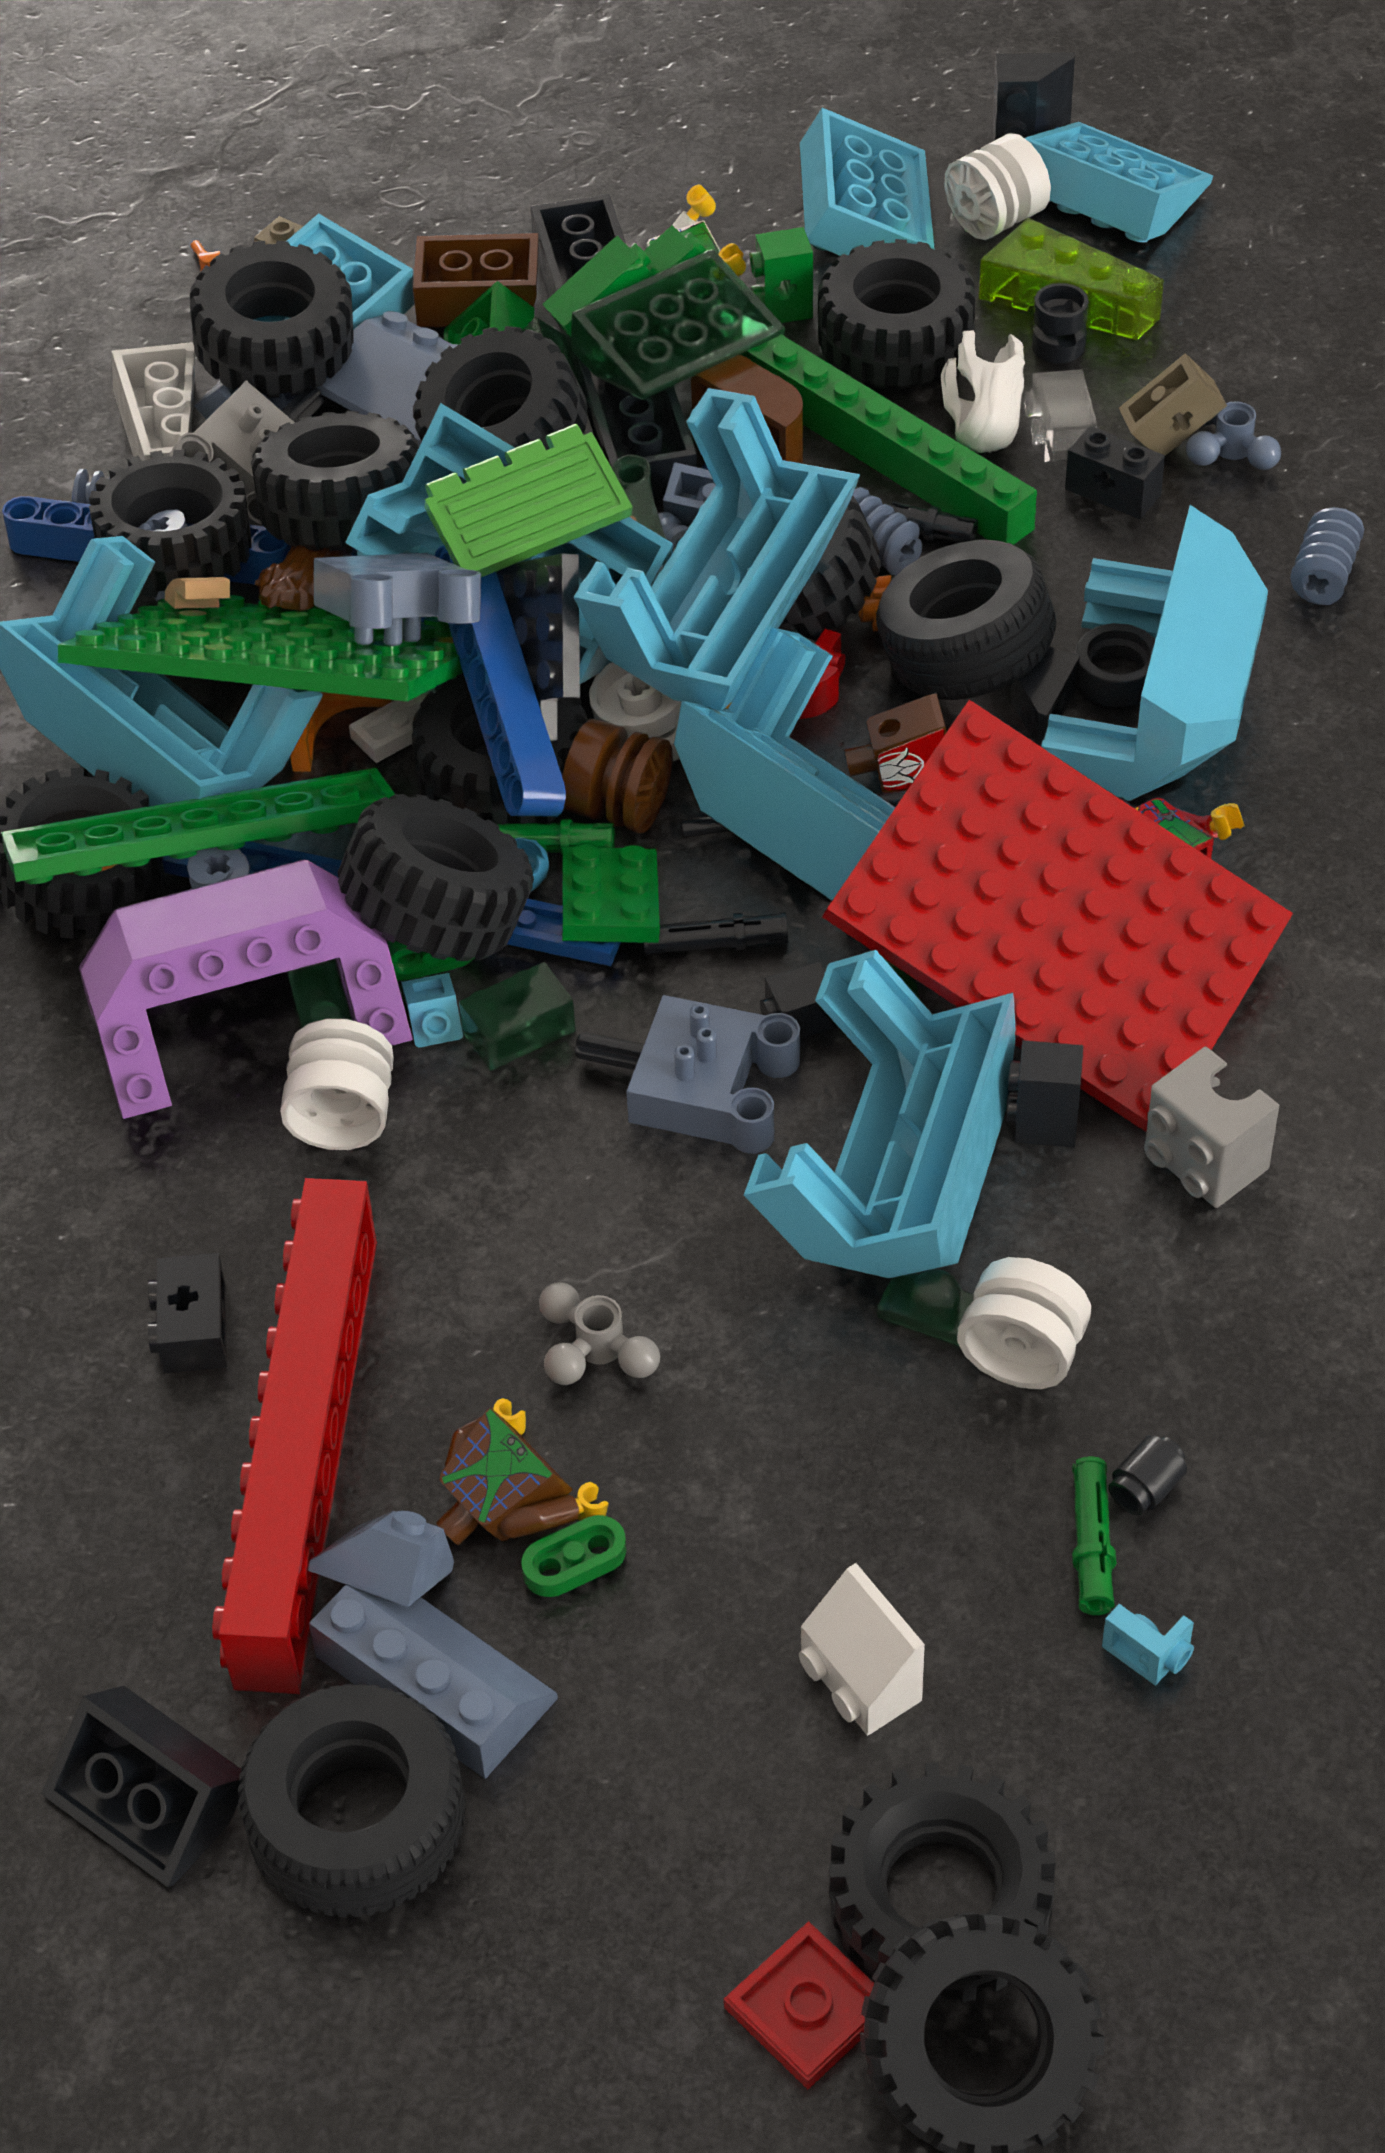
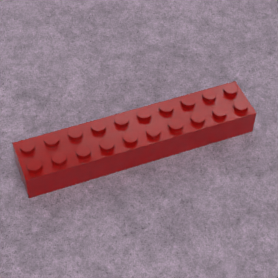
M305 1178L301 1199L294 1198L292 1202L291 1227L295 1230L293 1241L286 1240L284 1244L283 1269L284 1272H287L285 1283H278L276 1286L275 1313L279 1315L277 1327H269L266 1340L267 1358L271 1359L269 1371L260 1372L258 1401L262 1403L260 1416H252L249 1428V1445L251 1449H254L252 1461L243 1463L240 1475L241 1495H245L243 1508L234 1510L231 1522L232 1542L236 1543L234 1556L225 1558L222 1569V1588L227 1593L224 1606H216L213 1615V1639L221 1641L220 1665L221 1668H228L233 1690L300 1694L311 1632L309 1622L313 1619L320 1575L308 1571L310 1560L325 1550L377 1246L367 1181Z

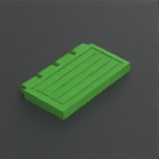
M573 424L546 435V441L550 448L548 450L545 449L540 439H536L506 451L505 459L508 464L506 467H504L499 456L496 455L464 468L463 474L466 480L464 484H462L456 472L425 484L426 492L429 498L425 499V510L453 563L464 569L479 571L481 577H484L632 516L633 506L593 433L590 432L583 435L579 426Z

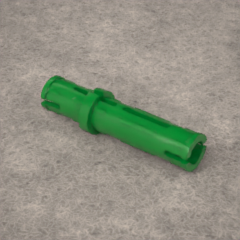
M562 819L561 823L496 824L502 833L510 834L514 839L522 837L536 840L546 852L561 853V856L563 847H576L582 844L594 845L600 848L615 847L614 823L583 824L573 823L572 819Z
M1088 1456L1077 1459L1076 1464L1073 1463L1072 1465L1077 1547L1072 1552L1073 1567L1078 1571L1079 1609L1089 1615H1103L1109 1613L1111 1608L1115 1607L1112 1569L1116 1566L1117 1561L1116 1551L1110 1544L1107 1463L1099 1457Z

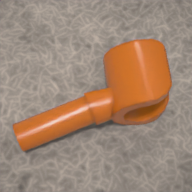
M197 240L191 243V248L198 257L201 271L206 265L210 267L212 259L220 254V251H205Z

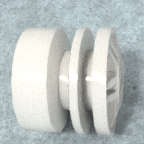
M1008 133L981 147L980 150H976L949 164L945 172L944 188L948 204L964 230L975 238L987 240L1012 227L1015 223H1019L1044 210L1050 200L1051 184L1047 168L1033 145L1020 135Z
M324 1019L309 1023L297 1031L290 1044V1059L286 1069L288 1078L283 1089L280 1110L283 1125L293 1136L303 1142L328 1150H351L367 1146L379 1138L386 1126L388 1089L391 1085V1071L394 1063L392 1045L382 1033L367 1024L348 1019Z

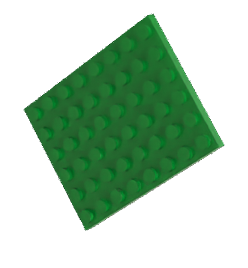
M230 595V598H219V607L175 609L165 599H160L156 606L139 607L136 614L118 615V621L98 623L97 629L75 632V638L58 644V663L407 702L463 673L460 656L457 654L449 625L446 622L439 621L438 617H427L424 619V622H421V639L417 642H407L402 639V643L399 646H388L384 643V628L373 629V642L371 644L360 645L354 641V627L349 625V621L326 612V610L316 605L309 610L301 611L283 609L277 606L268 609L267 606L261 605V600L258 601V604L244 603V597Z

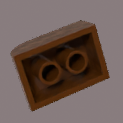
M539 234L417 236L413 277L417 326L441 328L449 325L497 281L531 306H534L537 297Z
M726 346L690 371L692 410L697 406L708 388L755 396L782 460L803 464V401L799 391L793 385Z

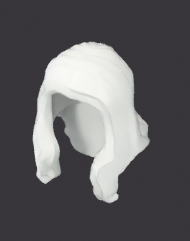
M974 330L963 331L962 342L958 345L957 368L971 383L975 393L974 401H967L958 396L956 358L948 359L941 372L944 408L955 421L956 440L977 453H991L992 451L996 452L1008 447L1018 431L1021 396L1024 389L1023 367L1025 361L1023 354L1024 346L1012 334L1008 336V343L999 350L993 363L976 356Z

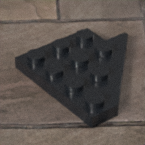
M579 554L552 555L515 563L496 571L550 741H558L557 701L580 698L579 607L574 599V595L579 588Z

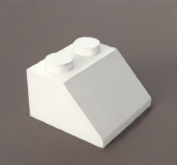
M857 1563L845 1570L802 1624L801 1651L799 1652L800 1662L814 1681L821 1679L830 1689L834 1705L841 1716L848 1722L855 1720L867 1736L922 1701L925 1644Z

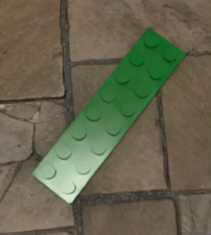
M377 768L208 796L201 799H190L3 831L1 836L4 852L15 881L41 884L52 880L54 875L71 872L79 876L92 875L100 872L102 867L121 864L124 867H138L149 863L151 858L169 855V857L174 859H184L196 855L198 850L217 847L219 850H235L243 847L245 842L260 839L268 842H281L290 839L294 833L311 831L316 834L332 833L337 831L340 825L357 823L360 814L370 804L383 797L390 798L395 794Z

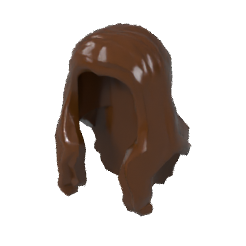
M303 545L292 546L283 562L279 564L272 563L269 567L263 569L259 578L255 580V585L259 589L258 598L261 600V605L267 606L268 609L277 606L283 609L309 610L315 606L314 558L342 557L346 554L349 555L345 547L342 550L330 551L329 548L308 550Z

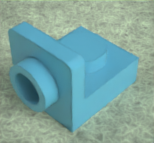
M449 973L401 982L416 1047L420 1048L460 1040L463 1037L456 994Z
M1118 1604L1105 1618L1102 1647L1156 1686L1169 1670L1174 1674L1178 1673L1190 1659L1194 1651V1646L1190 1644L1194 1622L1183 1616L1164 1636L1150 1619L1141 1614L1134 1615Z

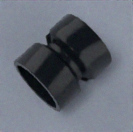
M1053 283L1044 286L1037 292L1034 298L1032 349L1039 358L1052 363H1068L1076 360L1083 354L1086 345V322L1089 305L1088 296L1083 289L1072 284Z

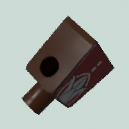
M937 694L922 697L869 717L866 725L870 744L844 750L849 775L852 777L877 771L883 793L908 790L947 733Z

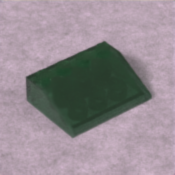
M710 249L572 312L571 350L594 376L643 400L784 334L785 327L714 249Z

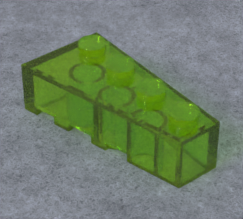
M1027 218L981 259L979 299L993 302L995 297L1011 300L1013 308L1028 311L1030 306H1034V298L1041 288L1053 283H1067L1083 289L1088 296L1087 327L1138 340L1160 319L1164 279L1032 219Z

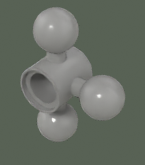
M563 1282L552 1283L542 1291L539 1298V1308L542 1315L548 1321L556 1324L571 1321L575 1324L576 1340L572 1344H556L546 1353L544 1370L550 1380L560 1385H569L582 1377L586 1368V1361L593 1364H606L617 1358L621 1369L631 1377L645 1378L655 1372L660 1363V1352L657 1345L651 1339L644 1336H634L628 1339L623 1335L622 1312L615 1300L607 1296L596 1295L580 1301V1296L576 1289Z

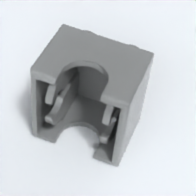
M1203 1047L1152 1085L1144 1150L1154 1165L1160 1168L1166 1167L1180 1178L1189 1194L1196 1198L1203 1197L1212 1206L1218 1208L1269 1169L1280 1105L1260 1089L1242 1100L1225 1099L1215 1093L1212 1088L1220 1085V1079L1215 1074L1226 1067L1227 1063L1208 1047Z

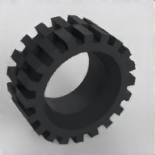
M174 449L173 456L167 457L162 456V450L150 452L151 459L142 461L138 455L127 459L128 467L125 469L118 464L109 469L110 479L100 477L95 483L97 491H91L89 497V510L94 538L123 536L155 561L143 586L145 597L156 598L159 591H165L169 583L177 578L224 577V573L234 577L241 571L240 562L247 563L250 557L249 548H252V539L243 480L240 481L239 473L234 468L227 470L226 462L220 458H216L209 463L208 454L198 451L193 458L186 456V450ZM171 509L181 511L184 514L185 523L194 524L171 531H150L138 528L143 523H146L154 514Z
M71 768L70 777H60L58 769L45 772V782L41 784L33 776L23 782V794L13 789L6 796V807L0 806V890L2 902L7 909L15 906L16 918L24 924L31 918H35L36 930L48 934L51 927L54 926L60 928V938L74 939V930H86V937L90 939L99 936L100 927L105 926L114 909L155 899L156 892L161 887L162 857L151 858L149 863L138 867H124L121 864H117L112 868L92 875L79 876L65 873L54 875L52 880L45 883L28 884L24 881H15L4 852L1 836L3 831L149 807V796L142 789L132 795V782L123 777H120L115 784L109 782V772L97 769L94 778L85 777L84 768Z

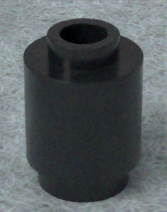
M1146 1436L1113 1471V1481L1108 1485V1490L1113 1500L1122 1509L1133 1515L1139 1516L1145 1510H1153L1186 1475L1187 1465L1184 1461L1185 1454L1175 1441L1168 1437Z

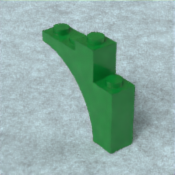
M671 225L644 251L636 243L629 248L616 236L542 305L568 336L581 349H584L602 334L626 322L657 314H676L697 319L723 301L714 291L710 290L708 293L706 291L711 285L704 276L711 269L702 258V255L706 252L704 246L691 232L684 237Z

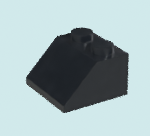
M1075 52L996 54L993 104L994 141L1008 133L1026 138L1071 123Z

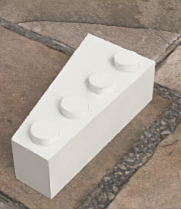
M193 342L112 351L113 392L133 457L138 455L142 461L151 459L150 452L162 450V456L167 457L180 436L185 433H192L195 390V346Z

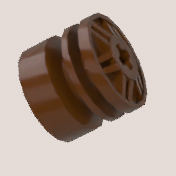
M589 719L582 725L575 736L563 770L562 778L566 790L565 811L593 820H600L606 814L608 822L614 823L616 827H623L625 825L629 831L645 833L658 816L668 790L673 764V752L669 740L660 737L649 738L648 734L642 732H634L628 737L625 728L598 719Z

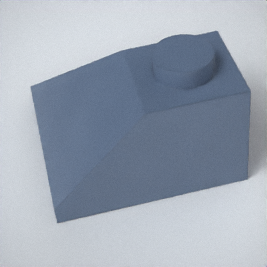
M392 1511L350 1530L312 1558L309 1562L308 1571L409 1607L452 1572L454 1559L443 1528L426 1523V1519L420 1514L410 1511Z

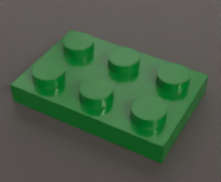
M589 844L563 847L562 941L659 943L660 919L657 849H645L636 845L623 848H600Z

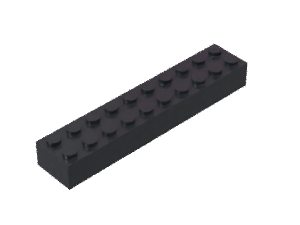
M610 194L530 206L532 233L539 234L538 262L549 298L616 236L626 244ZM651 317L638 318L617 326L596 338L584 349H581L558 325L571 369L586 398L587 413L594 437L631 505L663 499L674 463L697 467V455Z

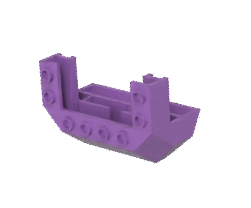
M300 860L114 909L81 963L79 971L123 1119L172 1106L146 1009L335 959L350 1019L367 1024L382 1033L391 1045L413 1040L386 939L382 937L380 931L375 928L370 929L361 921L360 912L352 911L346 902V894L341 893L338 883L339 878L308 860Z

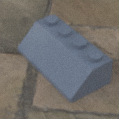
M345 1585L309 1622L315 1654L318 1659L354 1685L367 1684L368 1686L377 1685L381 1688L394 1689V1692L400 1691L407 1698L411 1697L417 1700L418 1704H423L429 1710V1713H433L438 1718V1722L443 1724L446 1733L452 1739L457 1759L484 1779L488 1777L558 1699L557 1693L421 1597L409 1607Z

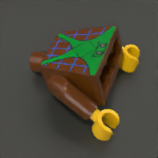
M502 1398L497 1400L493 1409L490 1407L483 1416L458 1428L453 1433L444 1464L445 1468L440 1473L439 1480L457 1501L443 1514L436 1524L438 1527L443 1528L445 1534L458 1546L479 1524L502 1542L509 1538H518L571 1523L577 1519L581 1521L590 1516H606L609 1503L607 1501H602L599 1504L589 1503L597 1499L599 1487L592 1482L585 1483L579 1488L577 1498L568 1495L573 1489L522 1437L526 1428V1412L521 1410L517 1414L512 1415V1403L508 1399Z

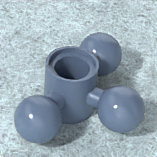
M1243 402L1226 403L1227 406L1203 425L1209 426L1214 424L1216 426L1215 433L1212 434L1207 431L1197 432L1189 438L1186 444L1188 458L1199 466L1212 464L1218 456L1231 460L1242 459L1247 456L1248 461L1253 467L1259 470H1268L1273 468L1281 458V447L1276 439L1267 435L1254 436L1256 412L1253 407Z

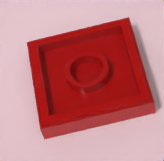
M808 1921L723 1999L724 2009L808 2090L861 2040L860 2033H864L865 2017L861 2015L865 1996H870L874 1982Z

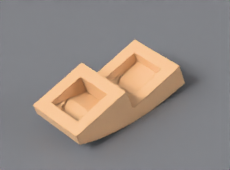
M225 577L177 578L172 580L167 586L165 600L175 609L219 607V598H230V580Z

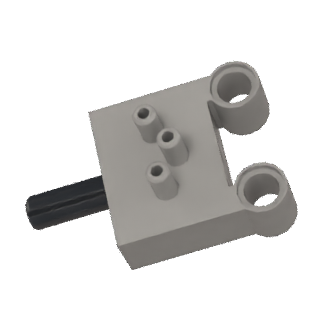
M246 380L194 433H185L180 436L168 456H173L175 449L186 450V456L193 458L198 451L208 454L209 463L216 458L225 461L227 470L234 468L239 473L240 481L243 480L249 524L263 526L258 514L251 466L252 455L259 442H262L264 437L271 431L277 432L279 426L288 422L291 424L299 422V418L312 417L324 404V399L320 395L321 391L318 388H304L302 394L296 395L280 410Z

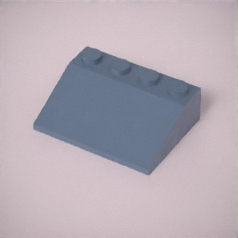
M387 311L381 316L364 320L354 329V343L352 344V352L348 360L342 364V368L332 378L327 376L325 383L317 388L321 391L320 394L351 411H358L359 414L365 415L369 412L380 414L384 419L390 417L397 420L400 425H405L417 440L418 447H420L422 441L415 429L416 421L413 418V405L415 400H417L415 395L420 381H426L425 372L431 363L437 364L441 359V353L449 346L454 348L457 344H451L438 337V333L432 329L421 328L408 321L407 316L402 313Z

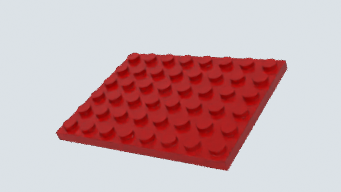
M968 700L840 888L822 918L870 950H876L884 959L956 1007L1013 993L1016 1021L1015 1046L1022 1050V1040L1084 1045L1080 1089L1146 1132L1152 1085L1203 1047H1208L1210 1050L1213 1049L1293 913L991 713Z

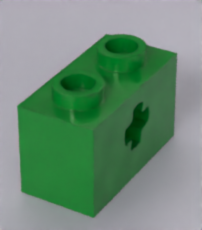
M804 227L755 234L756 252L750 253L751 272L753 277H756V285L750 286L753 309L761 311L765 325L813 318V250Z

